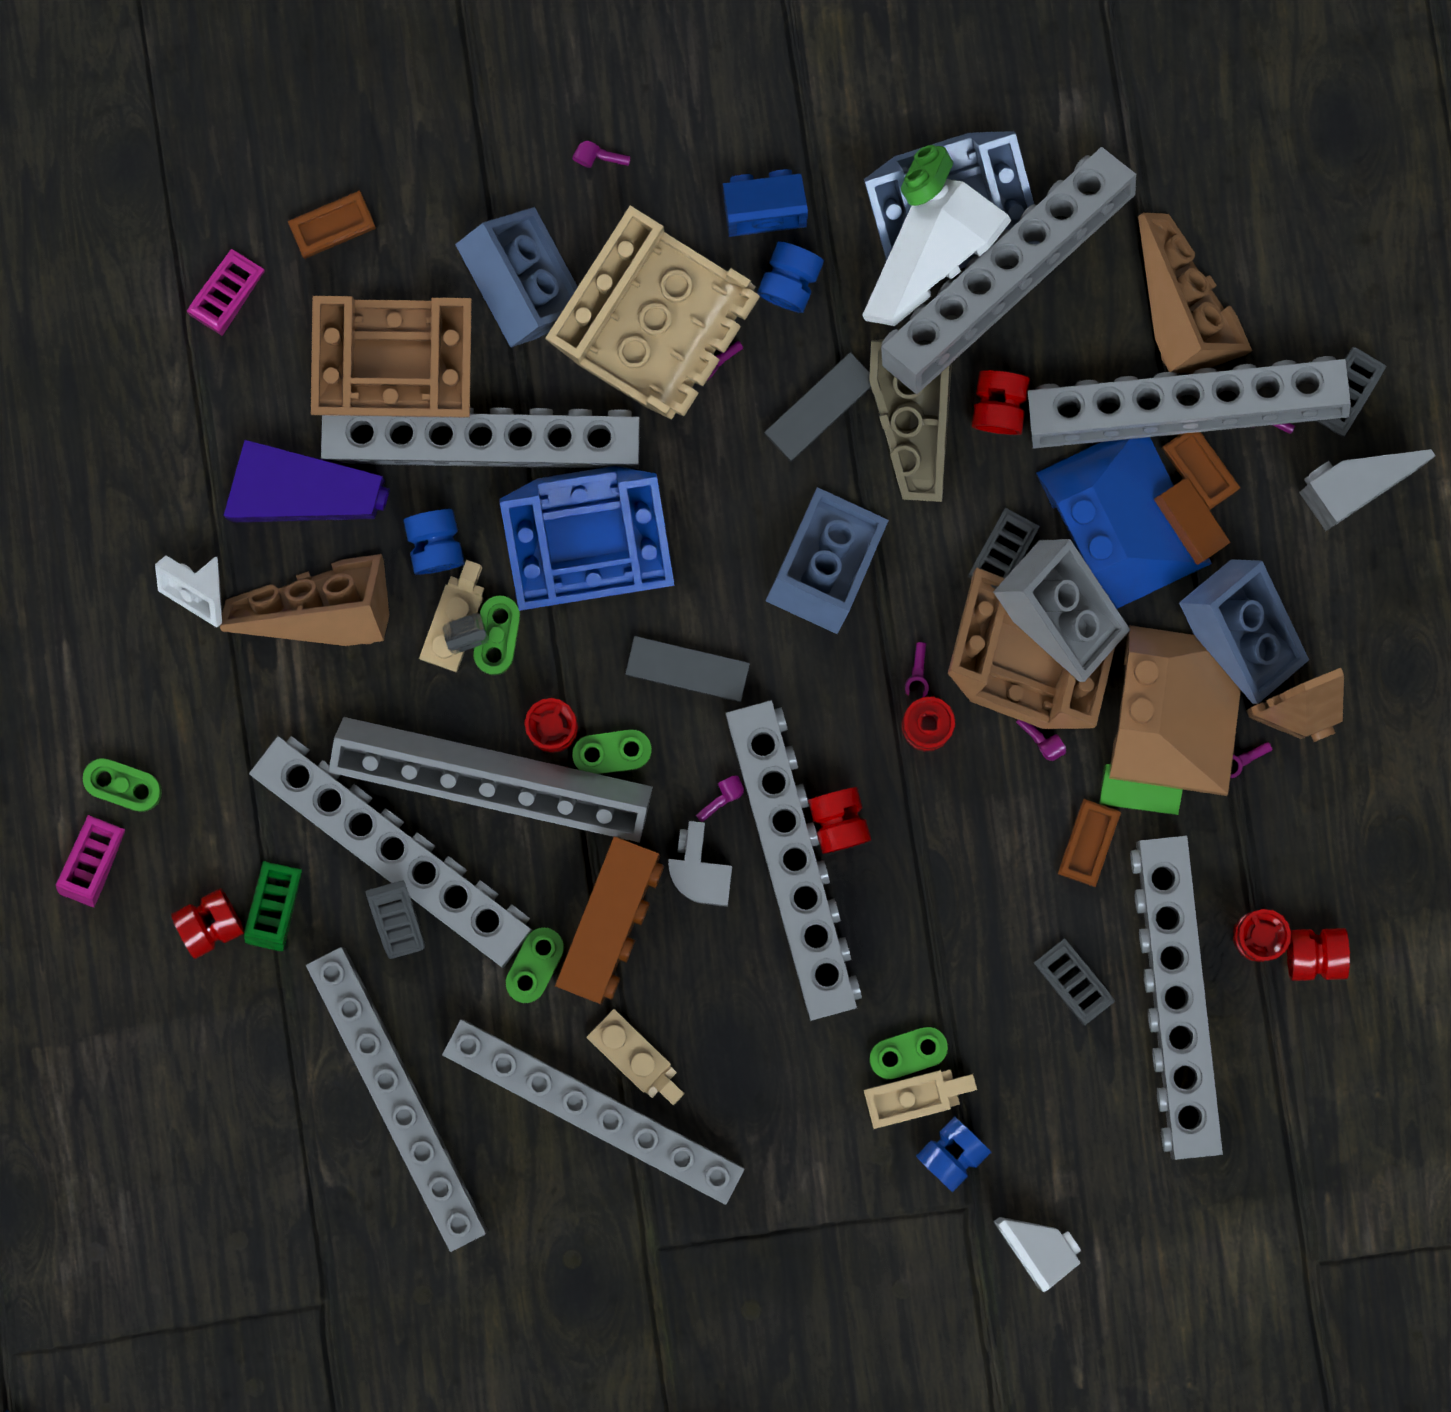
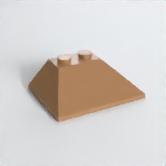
M313 296L311 415L470 418L472 298L432 297V301L355 300L352 296Z
M976 568L973 572L948 670L949 676L970 702L1042 729L1095 728L1115 648L1085 682H1079L1012 621L993 593L995 588L991 587V585L999 586L1005 578Z
M1129 625L1130 631L1127 633L1124 657L1126 669L1118 732L1113 743L1109 779L1227 796L1240 701V688L1195 635Z

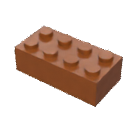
M613 837L555 987L599 1004H603L605 997L613 999L621 979L614 975L620 960L627 963L635 943V940L629 938L634 923L642 925L650 905L649 902L644 900L645 894L649 886L656 889L664 869V865L658 863L660 859L659 853L618 837Z

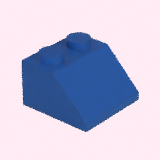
M784 169L770 172L769 178L753 179V175L744 174L731 177L730 183H723L729 237L807 227L808 209L801 174H792V170Z

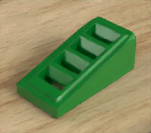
M263 861L244 932L246 944L281 952L284 951L302 869ZM268 878L290 882L289 888L267 884ZM266 893L284 897L286 900L285 903L264 899V895ZM261 909L282 914L281 919L260 915ZM257 926L276 929L278 931L277 934L257 930Z

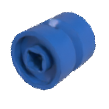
M777 242L769 262L773 270L765 272L757 294L774 305L790 311L804 313L812 293L808 285L817 281L824 260L799 246L786 242Z
M453 509L429 511L407 517L403 520L407 541L415 546L410 552L415 575L447 571L465 564L461 543L453 538L458 532Z
M955 1116L939 1132L941 1139L938 1142L930 1141L916 1155L951 1192L968 1177L966 1170L968 1167L977 1168L991 1153ZM956 1144L964 1151L957 1160L948 1152Z

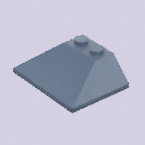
M1014 131L966 133L932 144L935 147H945L953 160V166L947 179L965 182L1009 215L1011 222L1005 229L1010 230L1017 224L1024 211L1034 204L1017 136ZM921 148L894 156L864 179L886 261L911 208V205L908 204L901 192V186L915 159V154ZM1029 241V242H1027V243H1029V244H1039V243H1041V242H1039V241ZM973 253L970 257H968L965 261H963V262L959 265V268H960V269L965 268V267L967 266L968 262H969L976 254Z

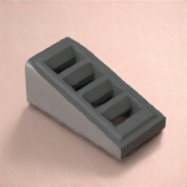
M1352 347L1344 359L1346 360L1348 379L1363 387V390L1359 393L1349 387L1350 399L1355 401L1353 407H1350L1349 417L1345 418L1344 421L1338 418L1316 421L1343 438L1387 367L1356 347ZM1355 363L1372 373L1370 378L1368 379L1351 369V364Z
M1005 508L967 577L972 579L974 570L976 568L982 569V565L986 562L1004 572L1003 578H1006L1022 560L1040 526ZM1006 522L1027 532L1025 538L1022 539L1004 529L1003 527ZM1000 535L1020 546L1017 553L996 542L998 536ZM991 549H994L1012 559V562L1008 566L988 554Z
M478 613L451 621L443 626L448 650L453 654L475 648L489 641L483 620Z
M404 880L365 891L384 950L389 959L418 952L425 948L421 925ZM400 899H401V901L394 902V903H391V904H387V905H384V906H380V905H382V904H386V903L393 902V901H396V900H400Z
M1065 938L1033 963L1082 1026H1085L1115 1002L1112 995ZM1066 953L1070 960L1052 973L1048 966ZM1076 966L1080 972L1062 985L1058 979ZM1086 979L1090 985L1072 998L1068 992ZM1096 991L1100 998L1085 1010H1082L1078 1004Z

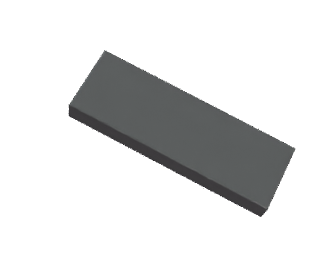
M850 352L764 432L765 436L792 462L871 389L869 382L870 372Z
M634 636L625 675L741 703L750 663Z

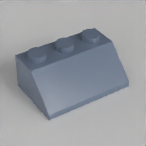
M535 207L483 222L455 244L510 347L535 340L549 333L578 288Z

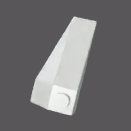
M946 179L942 190L937 196L924 204L911 206L862 316L865 321L891 326L897 325L931 297L930 289L946 276L952 280L961 272L959 265L973 253L979 257L985 253L1011 222L1009 215L965 182Z

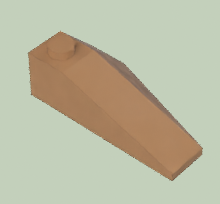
M1145 212L1139 215L1138 220L1154 336L1161 352V359L1168 371L1193 374L1196 370L1212 368L1250 353L1252 349L1238 316L1231 306L1224 309L1212 291L1217 286L1210 275L1205 277L1197 269L1192 261L1195 258V252L1171 216L1163 213Z
M382 554L343 559L331 563L333 570L313 577L310 576L309 571L296 575L298 581L290 585L277 588L270 584L226 599L220 629L223 632L341 646L372 644L384 641L389 619V607Z
M1338 668L1266 700L1267 702L1265 703L1262 702L1249 708L1246 712L1249 718L1299 739L1311 735L1313 742L1331 736L1336 733L1333 726L1343 722V671L1341 668Z

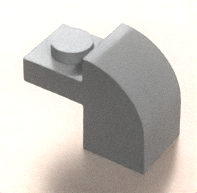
M689 821L688 830L680 829L678 853H685V861L669 859L668 865L671 879L679 892L694 902L728 907L732 866L701 862L705 823Z

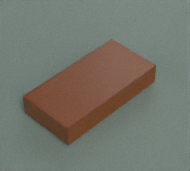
M360 190L288 221L304 259L376 229Z
M1201 432L1180 434L1161 448L1182 478H1189L1209 510L1240 489L1238 483Z
M1188 477L1154 499L1197 565L1231 543Z
M1083 799L1057 874L1096 887L1121 812Z

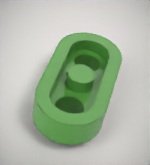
M928 145L921 148L915 154V159L901 186V192L909 205L917 206L924 204L937 196L942 190L953 166V160L945 147Z
M494 596L488 599L480 611L489 641L474 648V660L478 668L489 675H500L506 672L514 660L520 624V611L516 603L506 596ZM498 610H505L508 613V619L503 624H498L493 620L494 613ZM494 648L499 649L502 653L501 659L496 663L487 660L488 651Z
M637 730L589 735L581 738L574 746L573 761L578 770L599 775L640 769L647 764L651 757L652 748L647 736ZM634 742L639 746V752L636 756L629 757L624 753V747L627 743ZM596 748L599 750L600 757L596 762H589L585 759L587 749Z
M96 759L87 765L83 773L84 787L92 796L134 811H149L161 799V785L153 775L109 759ZM108 772L112 778L111 783L108 786L102 787L98 783V777L101 773ZM140 785H146L149 789V794L145 799L140 800L136 797L135 790Z
M538 928L532 931L525 939L506 978V989L514 1000L521 1003H531L543 995L564 953L563 940L556 931L549 928ZM541 940H547L551 944V951L547 955H540L536 950V945ZM524 975L530 976L533 980V986L528 991H523L518 986L520 977Z
M923 1027L878 1042L871 1050L870 1065L878 1076L885 1079H895L939 1064L947 1054L948 1044L945 1036L939 1030L932 1027ZM930 1039L935 1043V1051L930 1055L923 1054L920 1049L922 1041ZM888 1051L894 1052L898 1058L896 1065L893 1067L885 1066L882 1061L883 1055Z

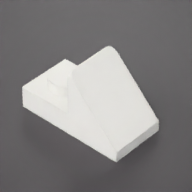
M166 555L155 564L157 587L160 593L213 626L218 627L222 624L220 577L217 557L210 560L196 573L187 565L179 564Z

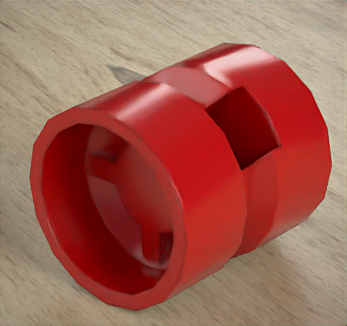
M980 371L976 393L981 398V402L974 406L972 428L1004 435L1022 434L1025 411L1020 408V404L1027 401L1030 378L1003 371ZM999 397H1005V402H998Z
M922 697L914 701L904 713L901 723L902 734L906 742L914 749L924 752L935 751L942 747L952 736L955 727L954 714L950 706L943 700L935 697Z
M547 698L536 702L529 709L525 719V729L530 740L537 748L545 752L556 753L567 749L574 742L578 732V723L574 712L568 704L559 699Z
M857 787L843 789L808 800L813 822L821 825L817 836L822 854L872 841L866 819L860 818L858 815L863 807Z
M222 888L202 897L200 906L196 907L189 904L171 914L173 923L183 943L194 959L214 950L216 941L219 940L227 943L245 932L234 907ZM214 918L215 922L209 927L206 920Z
M1268 909L1246 913L1238 920L1233 931L1235 948L1241 956L1250 961L1257 962L1277 959L1285 953L1291 939L1289 923L1281 914Z
M1346 928L1322 929L1319 935H1315L1312 929L1290 930L1291 939L1287 948L1290 981L1314 980L1317 974H1321L1324 980L1348 979L1350 950Z

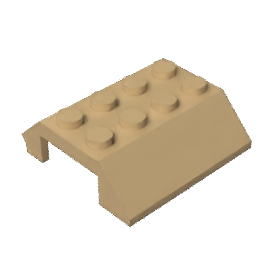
M630 205L545 339L585 370L646 408L672 419L676 413L685 416L699 394L692 388L693 385L696 383L704 386L720 361L719 358L713 355L714 352L718 350L725 353L741 328L735 322V319L739 317L746 320L760 296L754 292L756 286L751 283V280L732 268L729 271L724 270L665 233L663 225Z

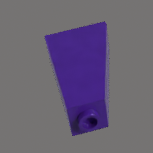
M244 440L224 517L232 522L375 519L377 510L384 511L386 507L389 488L384 487L385 480L380 475Z

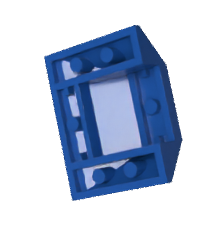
M1150 437L1100 442L1036 473L1052 508L1057 507L1078 552L1116 609L1212 564L1209 558L1198 565L1195 563L1154 500L1174 485Z
M611 466L537 478L499 499L519 611L675 586L656 473Z

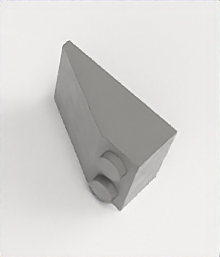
M1429 449L1343 460L1334 467L1328 461L1304 479L1307 486L1299 493L1324 530L1327 531L1423 467L1436 455Z
M1070 539L1039 540L993 591L1012 621L1079 682H1085L1130 631V628Z

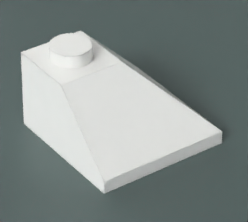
M1003 1217L993 1221L1036 1286L1042 1292L1050 1289L1080 1264L1076 1254L1081 1252V1249L1068 1231L1061 1234L1054 1227Z

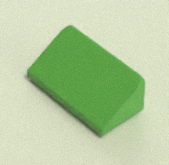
M1111 764L1104 765L1100 805L1178 815L1183 789L1109 779Z

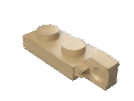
M466 560L460 578L450 577L448 585H445L419 657L420 660L457 673L465 651L453 654L448 650L443 626L474 613L479 614L484 600L482 595L485 589L476 585L483 568L480 564Z
M615 1009L586 1037L643 1093L646 1092L651 1098L660 1092L674 1105L684 1096L685 1093L670 1080L677 1073L670 1066L671 1063Z
M939 1070L865 1089L864 1093L873 1128L876 1129L950 1110L952 1106L960 1105L959 1094L977 1090V1085L973 1074L953 1079L951 1070L943 1072Z

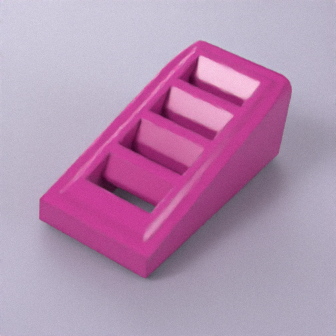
M231 249L187 309V313L223 336L265 270ZM233 263L251 274L247 280L229 270ZM226 277L241 286V288L236 293L222 284L221 281ZM216 289L232 299L229 305L213 296ZM208 302L223 311L219 318L204 309Z
M88 815L56 883L58 893L90 907H95L124 836L125 829ZM91 832L111 839L109 845L91 839ZM87 847L104 854L102 860L83 853L85 848ZM79 862L97 869L95 875L77 868ZM73 878L90 884V886L86 889L71 882Z

